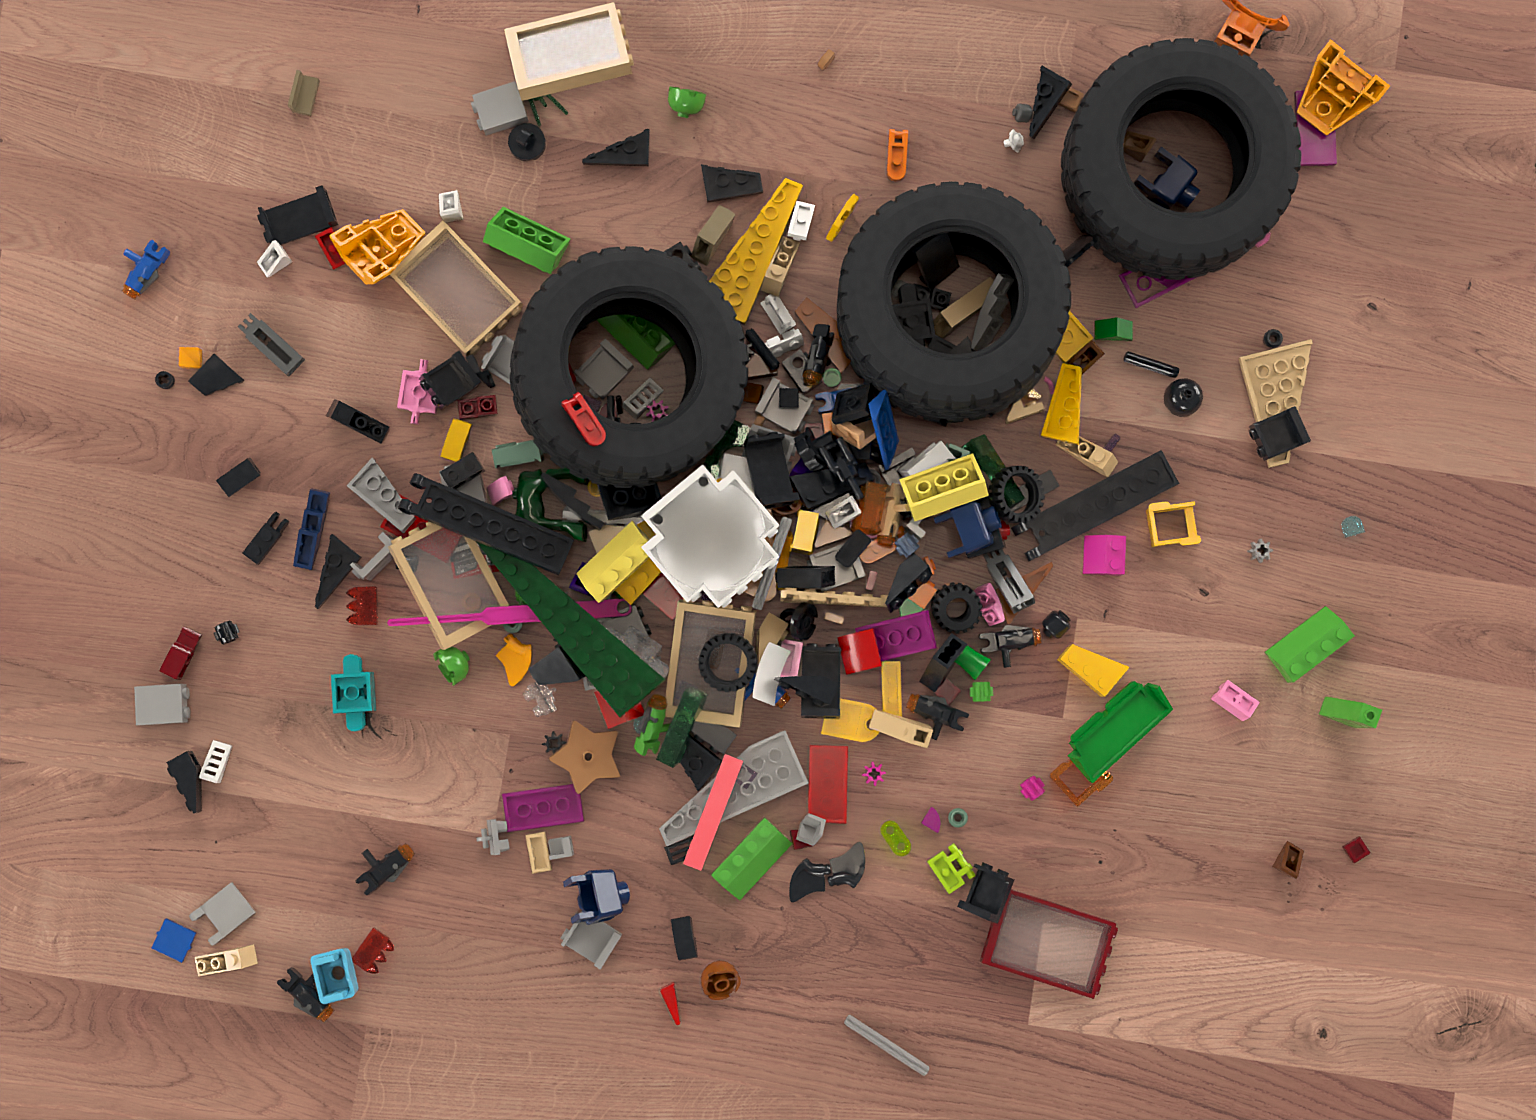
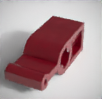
M183 626L178 639L171 646L159 671L176 680H181L202 634Z

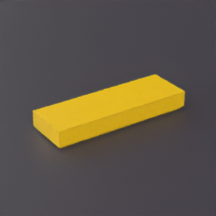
M882 661V711L902 717L901 661Z

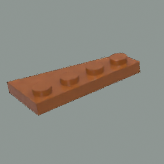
M806 297L795 310V314L811 335L816 324L830 325L829 333L834 332L832 346H829L828 357L842 374L850 365L851 360L846 357L843 351L837 321Z

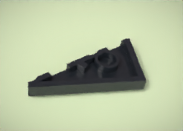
M1043 65L1040 67L1041 76L1037 84V95L1035 96L1033 106V121L1030 123L1029 136L1032 139L1036 138L1072 86L1069 80Z
M650 129L643 130L644 132L633 137L629 136L624 141H618L605 147L606 149L598 153L588 155L582 159V164L649 166Z
M331 534L329 538L328 552L325 555L320 586L315 598L316 603L314 607L317 609L321 608L353 569L350 564L352 562L358 563L362 558L334 534Z

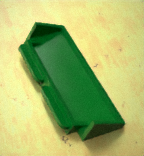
M1131 681L1106 703V710L1096 712L1071 735L1069 744L1074 750L1067 756L1089 782L1094 783L1173 710L1160 686L1151 683L1143 686L1136 681Z

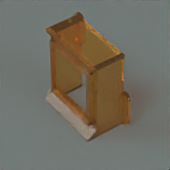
M867 481V484L861 487L865 497L859 500L858 507L862 513L852 520V532L859 529L866 535L871 536L882 532L879 525H881L887 485Z
M1070 759L1061 763L1049 776L1076 807L1084 802L1092 793L1102 791L1113 781V776L1106 771L1076 797L1059 778L1073 764Z

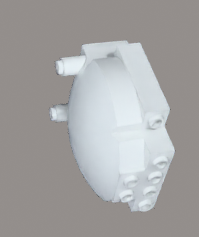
M701 465L641 515L656 533L641 548L686 602L690 600L692 602L696 601L702 596L700 592L703 590L718 608L720 606L725 608L733 601L731 599L733 595L743 593L748 588L746 585L751 580L756 582L763 576L761 572L768 567L770 570L778 563L776 560L779 558L778 554L764 538L768 536L770 539L778 532L777 527L780 525L734 470L717 482L704 465Z

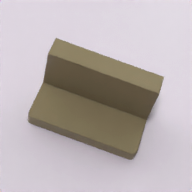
M296 70L288 107L293 113L307 116L312 115L320 83L319 78L303 75L300 70Z

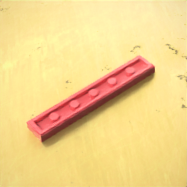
M727 754L724 755L683 864L700 871L702 870L743 763L742 760Z

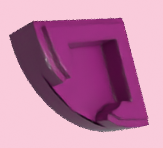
M930 807L921 823L938 833L941 825L940 817L937 811Z

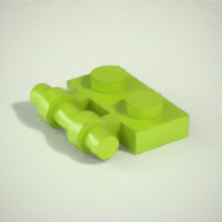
M954 843L948 846L951 852L949 856H946L942 850L927 861L948 894L965 884L961 878L964 874L967 875L969 880L976 876L972 870V865L967 863L962 855L963 852ZM955 859L961 866V869L958 871L951 863Z

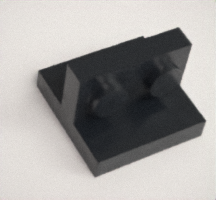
M867 383L836 394L831 419L835 425L847 421L855 425L872 420L868 405L873 400L874 387L872 384Z

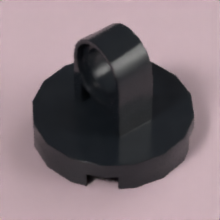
M532 123L517 125L508 136V146L511 153L521 161L538 159L546 148V139L543 131Z
M803 602L795 609L788 608L781 612L780 618L789 624L787 627L790 628L791 636L794 639L800 641L808 640L813 635L816 629L814 618H818L817 608L813 604ZM792 615L791 620H785L788 616Z

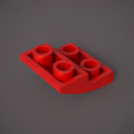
M874 628L837 637L839 647H841L846 675L883 666Z

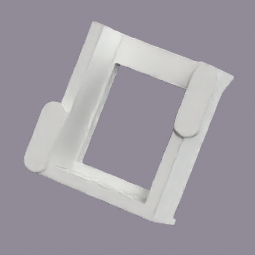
M939 441L937 444L933 442L917 457L909 459L897 471L905 478L947 463V459L956 458L942 441Z

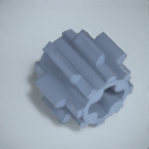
M907 532L895 542L897 546L895 549L900 556L904 555L907 558L920 547L917 544L919 540L914 534L910 535Z

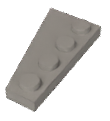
M373 458L368 461L347 485L350 490L402 533H405L416 520L414 515H408L398 510L402 498Z

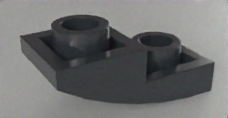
M913 284L917 288L918 301L930 299L931 309L943 311L949 306L952 293L937 288L930 290L928 287Z
M685 916L671 919L678 960L697 958V945L693 934L692 918Z

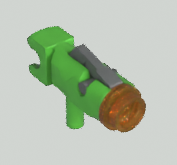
M654 694L648 700L643 719L639 725L641 733L639 737H636L634 749L642 756L647 754L648 749H651L656 754L660 745L658 740L659 734L672 731L674 728L673 723L663 724L668 704L666 702L667 699L662 695Z

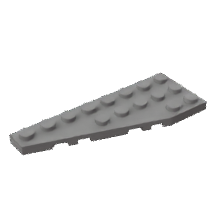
M785 730L750 745L737 757L743 763L720 823L808 784ZM716 777L659 828L666 846L695 834Z

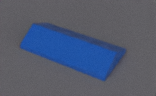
M883 390L868 405L884 468L889 470L899 438L888 393L886 390Z

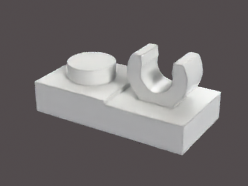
M796 201L788 231V236L793 237V240H806L815 205Z

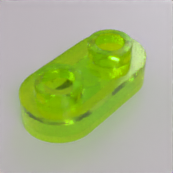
M891 820L884 822L880 832L892 851L897 856L909 854L911 843L899 825ZM890 826L893 827V833L888 834L886 829ZM904 843V849L899 850L898 844Z

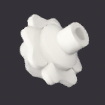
M1013 129L1009 133V139L1004 140V146H1011L1018 153L1024 145L1023 136Z

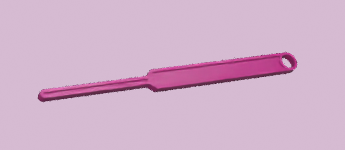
M623 598L606 599L600 603L596 600L576 601L594 618L626 616L632 610L629 604V610L626 613L618 612L617 604L621 601H626ZM528 605L486 607L481 613L436 616L439 623L482 620L487 625L541 622ZM427 617L389 619L387 622L389 626L431 624Z

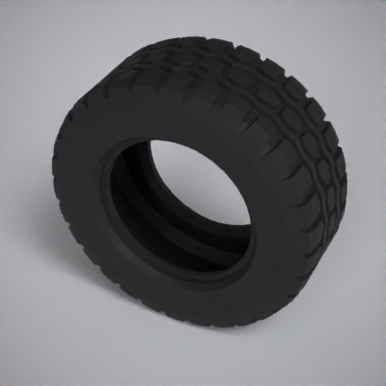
M1177 38L1173 42L1170 39L1151 43L1150 46L1144 45L1130 51L1128 56L1120 57L1094 81L1092 87L1085 94L1065 136L1064 149L1061 155V169L1063 170L1061 182L1063 191L1067 193L1065 196L1066 204L1070 213L1075 215L1073 219L1082 233H1086L1097 240L1093 246L1097 250L1101 249L1106 258L1114 263H1121L1122 267L1134 273L1140 271L1143 272L1144 276L1160 279L1162 276H1165V279L1179 280L1184 279L1185 276L1188 278L1201 277L1208 272L1221 270L1231 262L1240 259L1279 221V217L1287 209L1291 201V195L1295 192L1298 183L1299 173L1297 172L1301 168V150H1299L1301 138L1299 128L1295 127L1297 120L1291 105H1287L1288 98L1279 85L1275 86L1273 83L1275 79L1264 68L1259 69L1257 67L1258 63L1245 54L1239 55L1238 50L1227 45L1217 46V42L1199 39L1198 42L1194 41V38ZM1167 110L1190 113L1208 122L1222 136L1232 159L1233 178L1226 200L1213 208L1200 212H1176L1160 207L1150 201L1137 189L1127 172L1123 155L1126 129L1146 115Z
M949 181L941 182L938 186L935 183L917 187V191L912 189L896 196L895 201L890 200L876 210L875 215H871L862 224L860 231L853 237L841 266L837 297V327L839 336L842 339L843 351L846 357L851 360L850 365L859 378L864 379V384H872L874 387L873 394L878 395L883 390H886L891 407H899L902 409L901 412L913 417L920 415L923 416L924 420L940 422V419H943L947 423L963 422L967 418L969 421L985 418L987 413L996 414L1008 408L1010 403L1014 404L1023 398L1028 390L1032 389L1039 382L1044 372L1048 369L1063 339L1069 321L1068 312L1071 309L1072 299L1071 291L1068 289L1071 286L1068 268L1064 266L1066 263L1064 254L1060 246L1055 245L1056 239L1046 225L1043 226L1041 224L1042 220L1031 209L1026 210L1024 204L1012 196L1006 197L1004 192L991 187L984 189L981 184L964 182V185H959V182ZM948 233L956 255L969 257L982 263L996 276L999 273L1010 275L1014 279V282L1007 291L1011 307L1009 328L994 343L976 352L944 354L928 349L906 333L894 313L891 291L900 276L917 263L910 249L920 241L933 235Z
M625 246V249L609 247L601 249L600 253H597V251L579 256L578 261L571 260L558 269L557 274L550 275L542 283L540 290L534 293L527 305V309L522 315L510 358V386L514 394L513 401L516 411L522 417L521 423L528 435H532L535 438L533 442L543 453H548L551 456L550 460L562 469L566 467L570 469V474L583 480L585 478L591 479L592 483L608 486V484H612L616 488H631L633 485L645 487L654 485L659 481L670 480L679 473L689 470L721 440L737 416L736 413L744 399L745 392L743 389L747 386L748 368L745 366L748 363V351L746 344L743 343L745 336L742 326L735 319L737 315L728 300H724L723 292L714 282L710 283L707 280L708 277L696 267L691 268L688 266V262L674 255L669 257L666 252L650 248L649 251H646L643 247ZM631 315L646 319L664 330L674 341L681 353L686 373V384L682 401L679 407L669 415L644 424L616 422L600 415L590 407L606 433V438L601 445L591 446L586 442L561 404L562 401L573 398V395L577 393L568 365L570 342L585 326L603 317ZM578 404L573 406L575 411L581 409Z

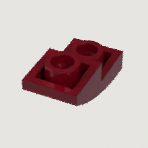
M496 395L457 400L459 420L498 414Z

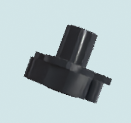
M807 427L805 428L806 432L794 438V445L810 471H821L827 464L819 449L826 447L828 451L836 448L838 446L837 438L832 431H828L815 439L812 430Z

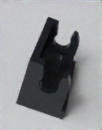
M247 458L216 481L225 494L230 497L259 477L261 472L252 459Z

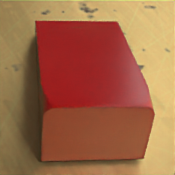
M330 227L315 235V238L334 270L344 265L345 262L330 239L329 235L335 232L333 227Z
M673 981L661 987L660 992L675 1024L678 1026L681 1021L675 983Z

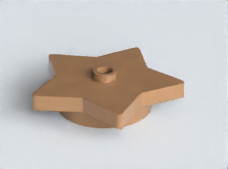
M572 720L567 744L552 754L549 760L569 771L575 792L580 794L596 778L620 777L611 755L618 732L613 730L593 733L577 721ZM586 753L591 754V758L589 760L585 759Z

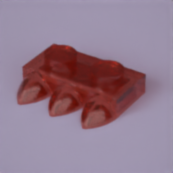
M353 587L349 589L346 594L357 600L348 603L346 607L357 613L350 615L346 620L358 626L378 625L377 587Z
M375 927L372 928L352 957L353 963L368 973H379L374 961L386 962V956L382 950L394 951V946L389 940L390 938Z

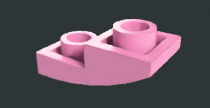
M506 476L499 478L487 487L492 505L500 504L502 500L510 498L513 494V484Z
M987 583L977 587L974 592L980 598V603L983 606L980 611L988 625L992 626L1005 620L1003 609L992 584Z

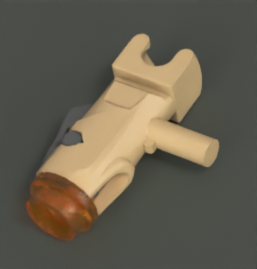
M900 484L882 485L881 498H884V500L882 501L879 521L877 523L878 544L893 546L898 533L900 512L910 511L908 504H901L900 502L905 497Z

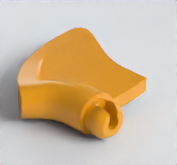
M510 633L504 637V641L507 644L495 656L504 665L510 686H515L527 673L532 662L533 650L532 644H522Z

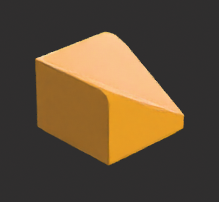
M179 347V366L181 368L200 369L202 367V349L198 347Z

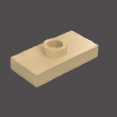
M539 832L525 835L532 874L552 870L546 833Z

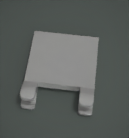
M231 882L206 903L193 911L189 917L192 921H196L204 914L207 915L219 931L208 939V942L213 946L256 912L233 882Z

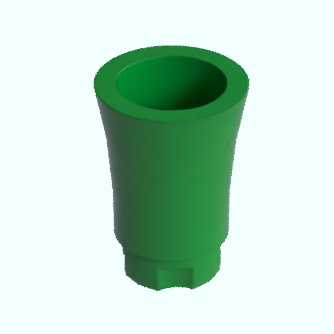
M967 645L956 663L976 680L991 659L981 655Z

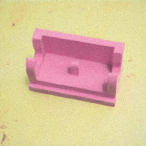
M784 639L781 647L791 651L785 662L780 677L798 676L803 642Z
M1229 680L1221 684L1219 691L1211 698L1241 721L1250 718L1260 703Z

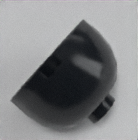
M1188 378L1177 379L1166 388L1163 396L1164 404L1173 415L1186 417L1195 413L1200 408L1203 401V391L1194 380Z

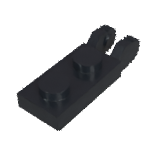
M274 512L267 523L262 526L242 552V554L257 565L262 562L282 536L281 533L289 523L287 519H284L275 530L272 526L280 516L278 512Z

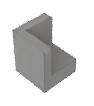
M808 813L800 822L796 839L814 846L823 835L826 820Z
M571 836L548 840L549 860L574 855Z

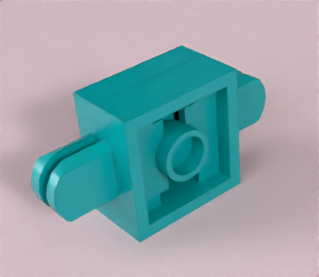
M349 654L343 658V674L331 675L333 714L346 713L347 728L350 731L356 732L365 728V712L376 711L374 672H363L360 656Z

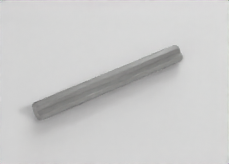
M782 517L772 546L779 558L792 520L787 517ZM777 564L770 570L768 567L764 569L752 607L757 610H762Z
M848 1015L844 1021L846 1026L919 1074L925 1076L928 1073V1065L853 1016Z

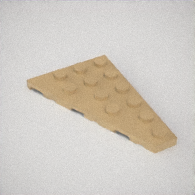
M1312 339L1243 356L1238 359L1256 422L1294 406L1299 410L1302 389L1307 374L1306 369L1309 364ZM1290 451L1266 460L1268 468L1289 463Z
M785 588V590H781L780 602L887 607L885 602L888 595H881L878 598L873 597V594L854 596L855 592H843L841 595L835 594V591L816 593V589H805L803 592L797 591V588Z

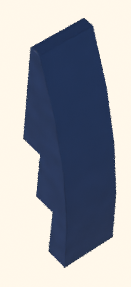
M313 488L309 491L307 508L304 509L302 526L298 532L293 562L295 567L308 570L313 569L323 532L330 492Z

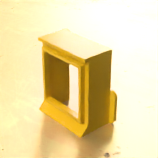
M1195 501L1170 505L1169 502H1159L1149 505L1146 513L1152 547L1178 543L1185 546L1201 542L1200 536H1197L1193 512ZM1184 509L1188 537L1158 541L1154 513Z
M800 509L797 511L796 517L798 521L794 541L790 545L789 553L813 554L820 520L818 518L819 513Z

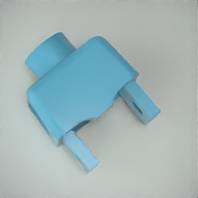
M341 948L311 957L310 961L318 996L322 1004L351 998L355 995L359 986L351 952L348 948ZM336 966L342 967L345 971L344 977L340 980L336 979L332 973L333 968Z

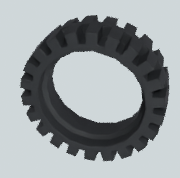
M1010 466L1003 468L990 481L993 485H989L988 488L992 490L991 493H988V497H992L989 503L994 505L999 518H1002L1005 522L1022 523L1030 521L1036 517V514L1040 513L1041 510L1039 508L1044 505L1041 500H1045V495H1041V492H1045L1044 487L1040 488L1043 482L1042 480H1037L1039 475L1034 474V470L1028 469L1029 467ZM1012 476L1021 477L1029 490L1027 507L1021 513L1012 512L1004 499L1005 484Z
M735 633L716 635L702 648L699 656L700 674L704 677V681L710 684V687L716 688L718 691L734 692L742 689L752 680L757 669V654L754 651L753 645L747 639H744L743 636L736 635ZM721 644L736 645L743 650L746 656V671L736 680H721L710 669L709 658L711 652Z

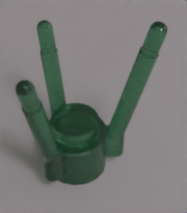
M551 94L546 95L565 115H568V111ZM543 96L528 99L539 127L541 122L533 99L534 101L539 100L544 107H547Z

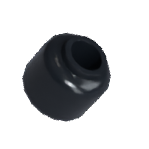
M1061 610L1058 612L1052 611L1042 621V625L1045 628L1043 630L1044 634L1050 639L1052 637L1061 638L1071 628L1069 623L1071 619Z

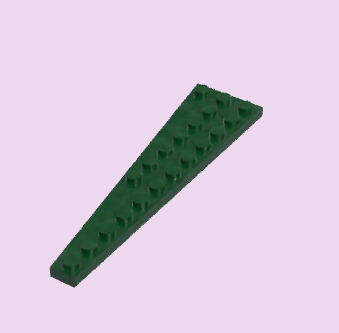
M476 541L620 718L666 680L535 566Z

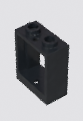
M788 566L777 568L775 580L778 588H825L834 586L835 566Z

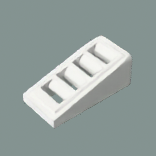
M649 378L623 402V408L634 419H637L647 409L646 406H650L653 403L652 400H656L660 396L663 389ZM648 386L655 392L654 394L647 389ZM644 392L649 397V399L644 397L641 393ZM637 397L644 403L643 405L636 400Z
M213 740L199 778L214 783H221L232 745ZM220 748L225 750V752L220 753L215 751V749ZM213 756L222 757V760L213 759ZM211 763H214L219 765V768H215L210 765ZM208 771L216 772V775H210Z

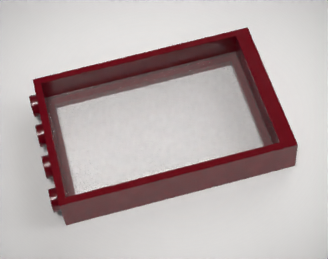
M1011 889L998 924L991 922L980 962L1094 999L1095 995H1098L1100 992L1101 984H1099L1101 976L1105 975L1107 965L1104 964L1106 958H1109L1111 955L1112 946L1110 944L1112 938H1116L1118 928L1113 921Z

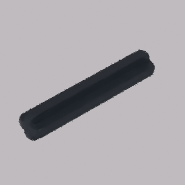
M747 329L745 337L750 344H752L771 370L778 369L780 362L754 329Z
M1129 351L1125 353L1124 362L1172 378H1176L1179 374L1178 367Z

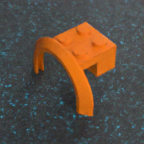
M1222 0L1232 11L1214 42H1217L1219 46L1224 44L1238 50V54L1241 56L1244 54L1250 56L1265 28L1274 31H1285L1290 24L1287 17L1283 14L1278 19L1268 18L1251 11L1238 0Z

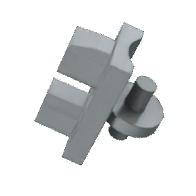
M496 819L487 820L488 836L487 828L481 829L482 837H476L477 842L482 841L483 848H489L490 844L491 855H500V852L510 849L508 839H498L499 832L507 831L506 821H496Z

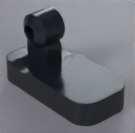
M857 529L836 553V560L844 567L852 566L871 543V539L861 530Z

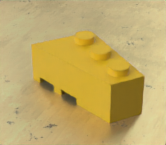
M1074 644L1069 645L1057 659L1100 697H1105L1129 669L1126 665Z

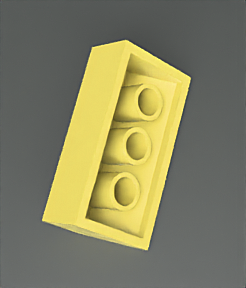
M973 453L899 479L914 522L989 496L985 479Z
M631 521L576 573L585 589L598 603L603 602L650 558L641 548L650 539L634 521Z

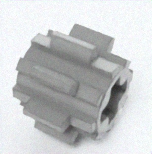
M1258 539V543H1250L1252 549L1247 552L1251 553V560L1257 559L1259 563H1262L1264 558L1266 560L1271 559L1269 553L1273 552V549L1269 548L1270 542L1264 543L1262 539ZM1260 548L1264 553L1257 552V549Z

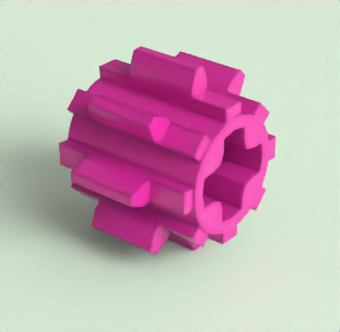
M652 400L653 405L646 406L649 410L646 416L652 417V422L668 415L666 410L669 407L663 406V400L659 403ZM659 407L662 413H658L656 416L653 410H657Z
M871 762V767L864 766L867 771L862 776H867V784L873 781L874 786H876L878 780L884 781L881 775L886 774V772L880 770L882 764L875 767L874 762ZM873 768L879 772V775H876V779L869 776Z
M1034 775L1020 784L1022 788L1020 790L1021 793L1031 801L1045 792L1043 788L1045 786L1044 783Z

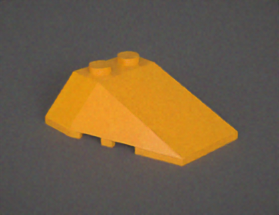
M1331 39L1316 58L1296 112L1326 136L1378 102L1390 87L1379 76L1375 74L1372 77L1343 55L1345 50Z
M402 209L381 215L380 219L373 221L367 219L362 224L355 226L351 224L346 225L329 236L343 261L365 284H375L390 275L426 233Z

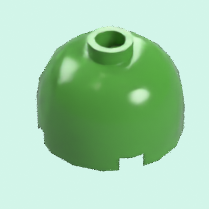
M669 86V106L672 110L678 112L677 116L688 118L689 115L697 114L701 111L705 103L706 94Z
M451 646L446 650L439 649L434 652L435 661L438 659L440 661L438 668L449 683L452 682L454 686L466 677L469 671L468 661H470V658L465 651L461 652L458 648Z

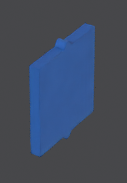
M166 918L160 931L156 933L157 937L151 948L182 963L188 950L192 948L191 944L197 933Z

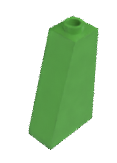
M1325 697L1319 715L1353 728H1376L1382 709L1362 702Z

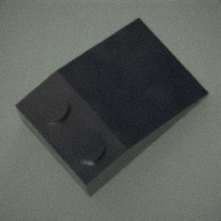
M657 482L654 485L645 487L633 485L631 488H616L612 484H608V486L597 484L608 521L641 517L642 514L662 499Z

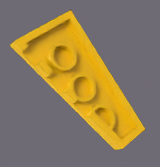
M1062 363L1041 433L1042 437L1079 445L1081 367Z

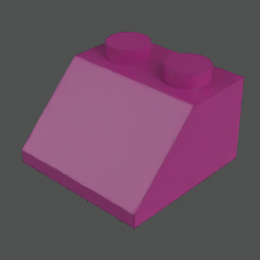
M1084 536L1082 574L1124 575L1126 536Z

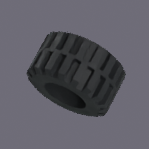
M952 582L949 586L943 585V589L941 591L938 589L936 591L937 595L932 598L934 602L931 603V608L935 620L940 627L950 633L952 631L955 634H959L960 631L966 633L968 628L972 630L974 628L973 624H978L980 621L978 617L982 616L980 598L969 586L958 582V584ZM956 598L964 599L967 602L966 611L959 617H949L946 613L949 602Z

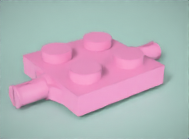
M420 359L419 370H403L397 408L412 412L411 424L418 425L420 413L436 414L437 407L432 403L431 395L428 391H424L419 383L420 376L423 373H427L428 360Z

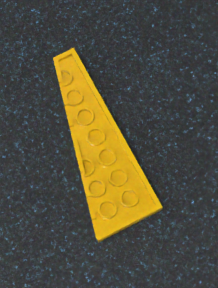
M787 178L783 180L771 199L762 208L760 214L750 224L748 230L741 236L726 256L724 262L709 280L710 283L714 282L723 292L724 300L730 302L737 315L735 317L736 321L746 324L763 284L764 276L803 188L802 184Z

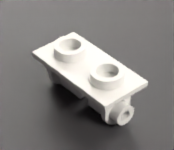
M770 294L760 303L780 335L796 325L779 297Z
M794 328L782 334L784 340H780L779 336L766 340L765 343L775 357H779L785 352L795 350L804 345L802 334L799 329L795 330Z

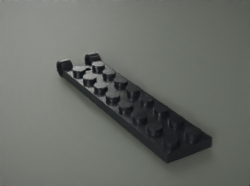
M1160 450L1036 514L1034 519L1019 523L1011 527L1015 536L1031 529L1039 546L1024 553L1029 562L1180 483L1164 453ZM1043 531L1044 536H1040L1039 532Z
M413 474L409 483L417 489H424V493L418 504L408 499H401L398 510L405 514L422 518L559 576L574 539L440 484L421 474ZM431 499L432 502L428 503L426 500Z

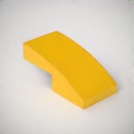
M453 418L440 457L455 462L461 459L472 424Z

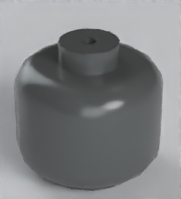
M1022 103L1017 104L1012 111V115L1015 116L1017 122L1027 123L1033 114L1031 106Z

